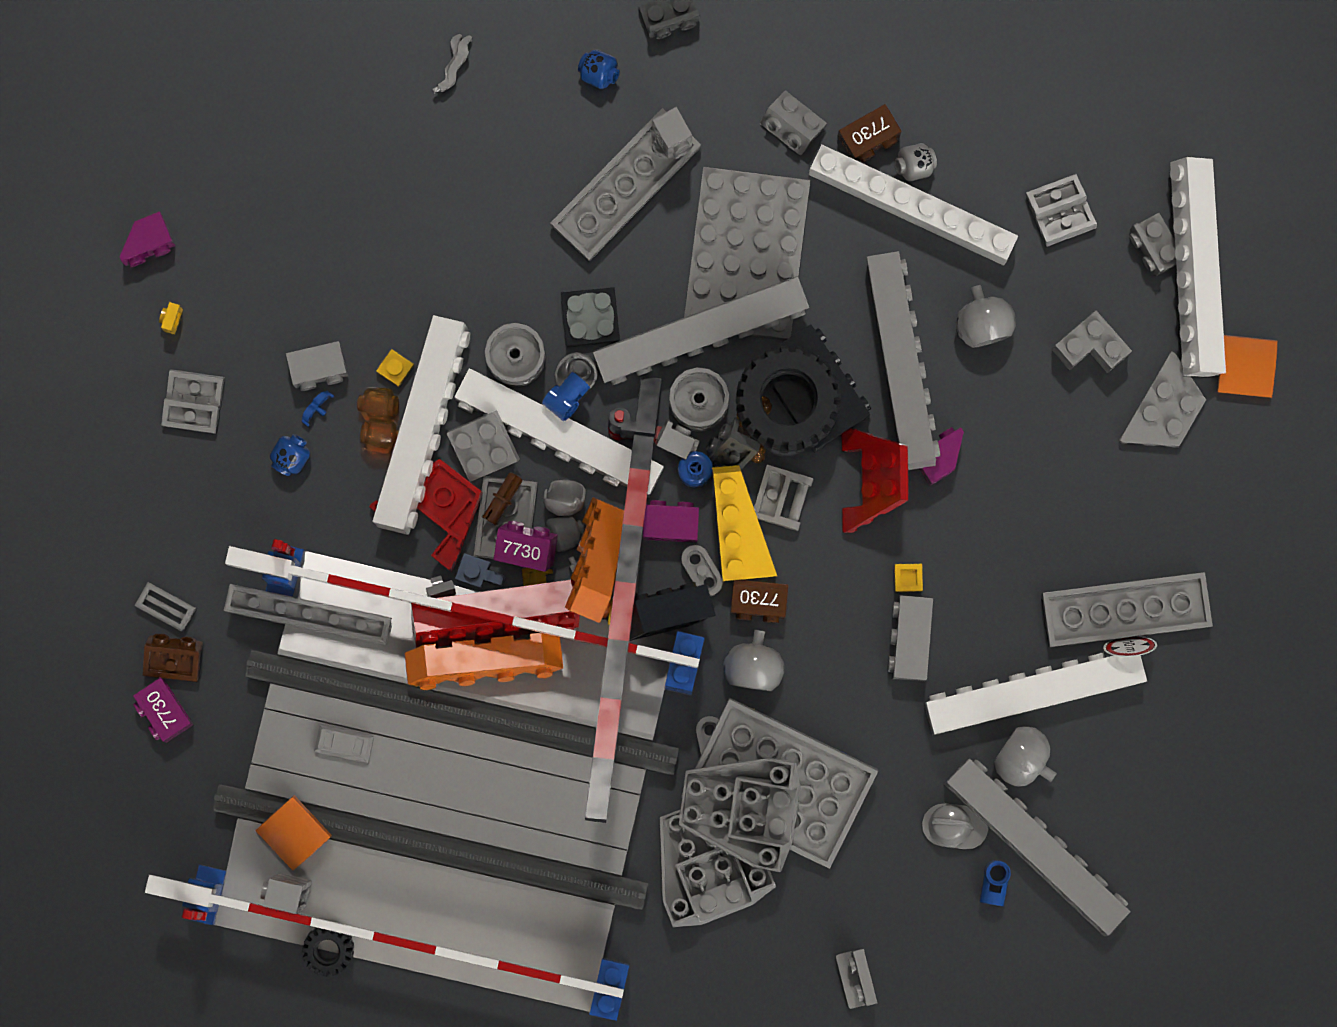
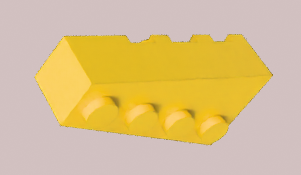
M740 466L712 468L722 580L730 581L777 576Z

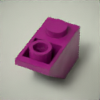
M160 211L134 222L119 256L125 266L135 267L141 265L146 261L145 258L154 254L156 257L163 256L171 251V247L175 246L164 216Z
M953 427L938 435L941 439L938 441L940 457H936V466L919 468L929 486L955 470L964 433L962 428L954 431Z

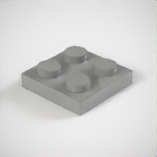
M497 410L447 432V436L470 482L520 460Z

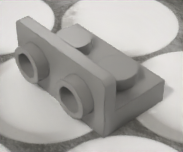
M1160 213L1141 223H1136L1130 228L1131 234H1129L1131 242L1135 248L1140 247L1145 256L1143 257V262L1149 272L1153 271L1158 276L1176 266L1175 239Z
M861 948L836 955L848 1007L852 1009L864 1005L877 1004L864 949Z

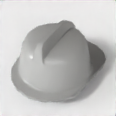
M937 804L926 812L922 821L923 832L926 838L933 844L942 847L973 849L982 844L988 833V826L965 805Z

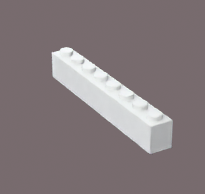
M821 145L810 168V176L1003 266L1018 238L1016 234L824 145Z
M1185 157L1170 162L1174 216L1173 229L1175 233L1177 266L1176 281L1178 285V310L1182 348L1181 363L1183 366V376L1211 377L1226 373L1213 159Z
M433 315L372 521L378 528L409 535L411 528L414 529L416 526L418 502L421 503L425 496L426 489L423 486L425 478L430 476L433 468L432 454L434 450H438L441 436L438 435L440 427L447 421V403L449 399L453 398L456 384L454 379L456 373L459 374L463 366L461 355L463 349L467 348L470 342L471 333L468 332L469 329L464 322Z
M470 368L468 369L454 396L455 400L459 402V408L471 414L475 410L483 414V416L497 410L503 424L507 426L506 431L518 438L523 434L532 439L530 442L532 445L542 450L548 447L556 451L554 455L561 460L569 462L572 459L580 463L579 468L592 475L596 471L604 475L603 480L616 487L619 483L627 487L632 454L631 449L571 419L562 421L548 408ZM651 460L648 498L664 469V466Z
M1104 653L1088 656L1089 662L1079 664L1078 659L1062 663L1063 668L1052 671L1051 666L1036 669V675L1029 677L1025 676V672L1009 676V682L999 684L998 679L982 683L983 688L973 690L972 686L956 689L957 695L946 697L945 692L929 696L930 701L924 703L931 733L936 735L1144 683L1147 681L1141 656H1110L1105 658Z

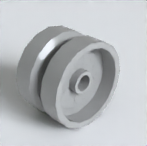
M519 323L505 324L496 329L487 340L485 357L488 369L493 377L503 385L515 388L527 386L537 380L542 373L546 360L543 341L538 333L529 326ZM514 351H519L520 356L513 359L510 357L514 354Z
M697 367L686 370L675 379L671 386L669 406L672 416L679 425L691 431L702 432L713 429L723 420L727 413L729 402L727 385L719 374L710 369ZM696 395L699 398L702 395L704 396V401L696 403L694 396Z

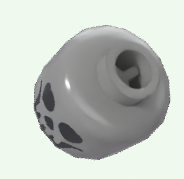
M924 143L901 148L898 158L895 159L897 173L902 174L907 181L929 177L937 166L934 150L928 148Z

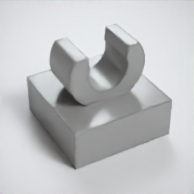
M441 576L431 578L432 586L426 588L427 597L431 598L456 595L453 581L443 582Z

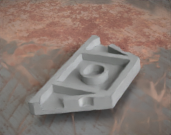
M1171 351L1121 436L1120 443L1150 446L1162 445L1165 447H1179L1206 399L1191 376H1183L1182 363L1174 352Z

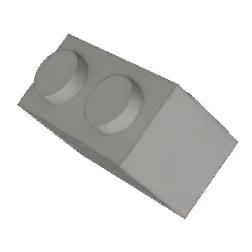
M677 107L652 120V132L668 159L673 156L675 159H678L689 152L688 148L692 146V134Z
M339 341L286 353L293 386L295 388L300 387L301 391L314 389L317 387V383L327 381V385L343 382V377L348 376L342 346Z

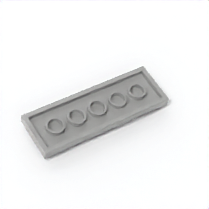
M663 108L550 222V225L589 262L701 148V144L692 136V146L688 148L689 152L678 159H675L674 156L669 159L666 157L652 132V120L666 113Z
M1205 572L1042 593L1049 648L1213 626Z

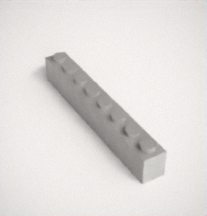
M899 251L867 256V266L898 443L908 446V470L936 466V457H940L938 440L933 441L931 431L936 430L933 414L928 415L926 405L931 404L929 389H923L922 379L926 378L924 362L919 363L917 353L922 352L919 336L914 337L912 328L917 327L915 310L909 311L908 301H913L911 287L904 283L903 276L908 275L906 259L900 260Z
M796 276L594 350L593 354L604 383L611 381V384L615 385L626 381V375L636 372L637 376L652 371L651 366L660 362L664 367L677 362V356L687 353L688 357L704 352L702 348L704 346L713 344V347L716 348L729 343L728 338L738 334L740 339L755 333L753 328L761 325L768 329L779 325V319L789 316L790 320L806 314L805 309H808L809 305L799 277Z
M970 758L966 760L944 785L1103 936H1109L1131 912L1126 908L1128 905L1127 901L1118 893L1113 895L1106 889L1108 886L1107 882L1098 874L1093 876L1085 869L1088 865L1078 855L1073 857L1065 850L1068 846L1058 836L1053 838L1045 831L1048 827L1042 820L1036 816L1033 819L1025 812L1028 808L1022 801L1016 797L1012 799L1005 793L1008 789L1002 782L996 778L992 780L985 774L988 770L982 763L976 759L974 761Z

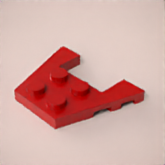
M851 428L842 434V451H862L861 491L863 505L842 508L843 532L854 533L859 526L871 523L873 518L878 515L886 514L908 501V446Z
M438 459L433 463L430 476L425 478L423 485L426 489L425 496L421 503L418 502L417 509L448 533L431 556L452 572L483 493L449 465ZM374 501L369 506L374 512L376 511L378 501Z

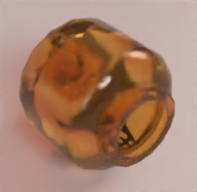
M368 387L363 395H359L357 409L361 411L362 417L366 421L389 423L398 414L399 398L395 396L390 388Z
M376 416L370 417L367 422L363 421L360 443H364V448L368 451L384 454L390 453L393 446H395L399 430H396V422L392 419Z

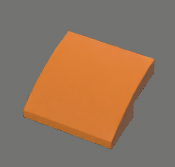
M1224 335L1226 373L1219 374L1217 391L1220 393L1272 398L1278 341Z
M295 795L255 830L292 871L332 836Z

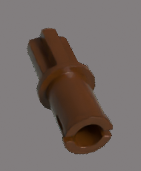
M511 472L508 473L498 492L493 493L495 497L484 515H482V518L496 526L498 525L508 505H512L510 501L522 483L521 477Z

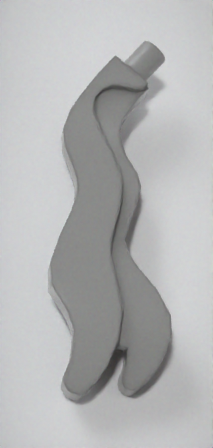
M458 34L451 39L450 48L453 58L445 68V80L432 89L434 94L439 91L443 92L455 84L456 73L468 57V44L471 42L472 36L469 35L462 39V35Z

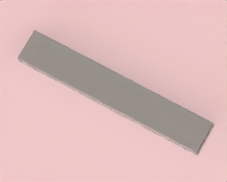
M233 584L229 585L224 611L383 645H386L392 619L387 616Z

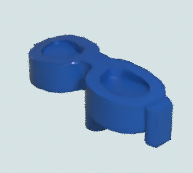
M328 390L318 394L304 411L302 422L306 426H310L309 421L315 411L323 417L326 415L327 412L319 406L329 397H334Z

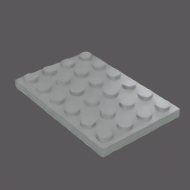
M703 167L684 317L799 275L810 180ZM786 316L779 319L780 324L765 329L764 325L753 328L755 333L750 336L787 340L791 337L793 319L790 320V317Z
M729 698L694 769L764 758L796 762L800 792L793 842L790 850L830 869L878 773V769Z

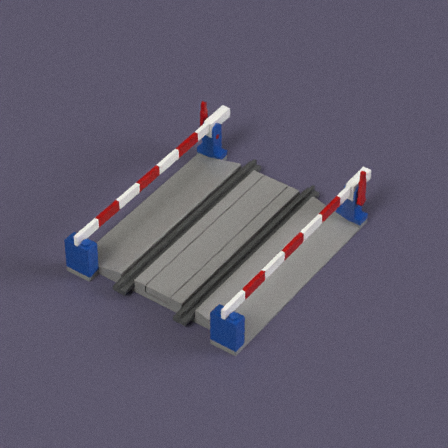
M277 539L273 540L271 547L274 552L268 551L267 555L229 546L225 564L262 573V579L267 582V592L391 617L386 645L285 624L277 653L279 656L251 650L246 664L245 677L273 684H270L264 707L266 709H264L251 761L253 765H250L245 786L247 790L219 784L217 794L214 796L215 802L212 811L240 817L236 823L227 870L199 865L196 878H189L188 883L149 875L145 893L183 901L182 906L188 907L183 910L182 918L303 946L306 937L315 927L352 936L351 942H354L353 957L580 1009L590 1012L589 1015L617 1021L630 964L603 958L615 904L639 910L643 909L648 883L622 877L646 769L673 775L679 748L653 742L664 690L692 695L705 637L677 631L676 636L661 633L629 641L606 823L586 821L585 815L610 627L608 620L602 619L598 623L580 615L579 627L571 630L427 597L426 588L432 586L429 579L307 552L304 549L291 547L288 543ZM454 585L456 595L482 592ZM411 603L558 636L561 643L563 669L553 672V675L547 678H538L536 674L524 672L514 676V680L508 682H499L497 678L485 676L475 680V684L470 686H460L459 682L448 680L436 684V688L431 690H421L420 686L409 685L405 652L416 648L411 620ZM530 634L520 635V638L515 640L530 639ZM320 725L374 736L369 762L365 763L314 752ZM295 795L332 836L292 871L255 830ZM279 873L312 881L306 907L297 914L264 907V899H260L263 883ZM324 940L318 945V949L339 953L337 944L331 940Z

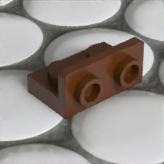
M166 634L150 635L144 645L143 676L197 682L199 679L200 653L203 648V641H196L193 637H182L179 639L170 638Z

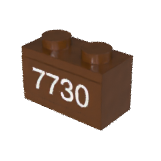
M884 104L840 129L837 136L850 158L864 163L876 155L874 151L881 147H884L886 150L899 142L897 138L900 137L902 131L890 110Z
M734 580L730 614H735L737 620L752 621V616L763 617V622L779 623V619H785L788 584Z

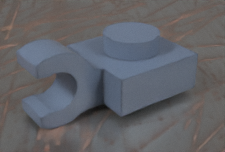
M464 553L455 579L482 589L484 581L503 587L506 577L503 574L488 570L490 562Z

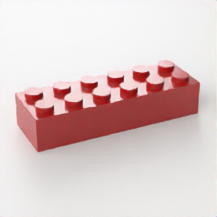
M572 579L436 598L574 630L579 627L580 615L565 608L575 581ZM411 603V620L416 648L426 644H435L438 649L441 646H451L452 642L474 640V642L480 644L488 643L491 641V638L513 636L514 639H518L520 635L540 633Z

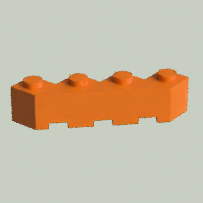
M592 497L582 521L587 526L576 549L581 552V555L571 576L575 584L565 608L600 623L602 618L605 619L611 609L609 601L616 579L624 510Z
M544 633L530 634V639L515 640L513 636L491 638L490 642L476 644L474 640L452 642V645L449 647L438 649L435 644H426L405 652L408 684L420 686L421 690L434 689L436 684L446 680L459 682L460 686H470L475 684V680L485 676L497 678L499 682H508L514 680V676L524 672L536 674L538 678L551 677L553 672L563 669L560 637Z

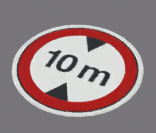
M1137 636L1110 640L1104 645L1103 649L1108 654L1114 656L1132 657L1152 652L1156 649L1157 643L1151 638Z

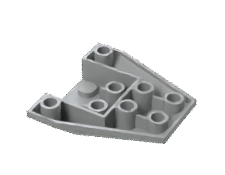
M764 758L687 770L685 773L679 825L752 867L781 872L793 842L800 792L796 762Z
M681 809L660 817L662 897L673 927L703 925L753 905L776 887L770 870L752 867L679 825Z

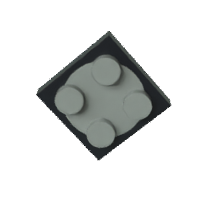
M615 287L561 292L566 347L620 341Z

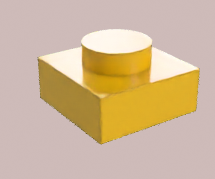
M169 302L168 307L162 309L159 323L162 324L161 328L164 332L175 335L183 311L180 305Z
M391 349L376 372L397 387H400L414 367V364Z
M922 564L894 565L895 592L923 591Z

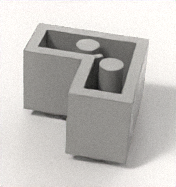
M1094 311L1052 349L1069 370L1090 353L1107 373L1132 352L1097 311Z

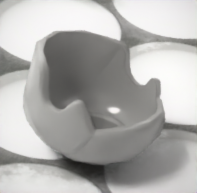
M575 352L568 354L558 363L554 374L556 385L559 387L569 374L574 372L591 389L597 380L598 370L596 363L589 355Z
M553 481L550 484L549 490L545 489L544 506L555 515L572 516L583 508L586 489L576 481Z

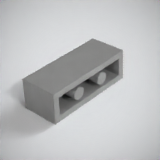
M900 595L898 602H893L892 618H897L896 629H891L890 645H895L894 656H889L888 672L893 673L892 679L921 682L927 680L933 598Z
M279 873L263 883L260 899H264V907L297 914L306 907L312 881Z

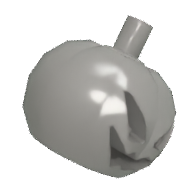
M981 285L971 287L974 301L966 304L958 312L955 324L960 339L965 344L975 348L1011 337L1016 327V314L1011 304L1003 298L994 296L984 298Z
M754 630L751 644L741 643L733 646L725 656L723 672L730 685L771 692L780 684L784 675V661L780 653L773 648L763 645L765 631Z
M1023 726L1016 728L994 761L997 774L1006 783L1013 786H1026L1032 783L1038 775L1052 782L1057 774L1046 766V762L1050 757L1048 739L1041 731L1033 727Z

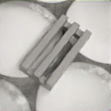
M147 582L135 604L141 610L182 632L186 629L187 623H189L192 614L197 609ZM152 590L188 611L186 614H183L148 595V593ZM146 599L183 620L178 624L145 606L143 602Z

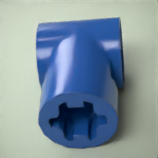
M571 372L560 387L558 385L554 386L546 394L542 404L562 421H566L576 411L579 399L590 389V386L577 374Z
M993 860L985 866L980 902L1004 906L1008 881L1011 876L1010 868L1006 863ZM1001 865L1004 869V876L1002 879L995 881L990 876L991 868ZM990 883L1000 886L999 892L989 891Z

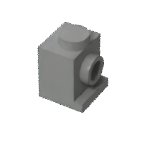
M666 418L655 441L656 446L687 459L689 452L696 451L699 440L690 436L691 430L679 424L673 428V422Z

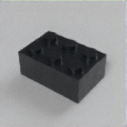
M691 582L673 590L672 587L657 591L656 594L649 596L648 593L634 596L629 641L693 626L716 616L707 584L696 586V582Z

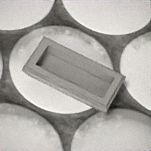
M320 725L314 752L368 763L374 736Z

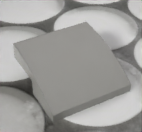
M1077 174L1026 192L1030 208L1046 247L1097 228V223L1086 201L1087 196Z
M171 369L168 377L167 395L164 399L161 426L216 433L225 377Z

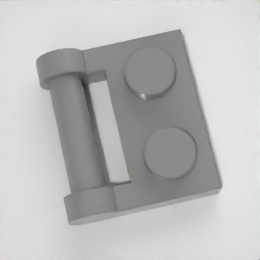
M766 465L754 506L758 520L799 531L801 524L798 522L808 487L812 486L813 478ZM790 481L798 485L789 516L785 518L780 515Z

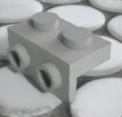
M786 90L769 106L760 121L763 127L799 155L806 151L809 144L827 124Z

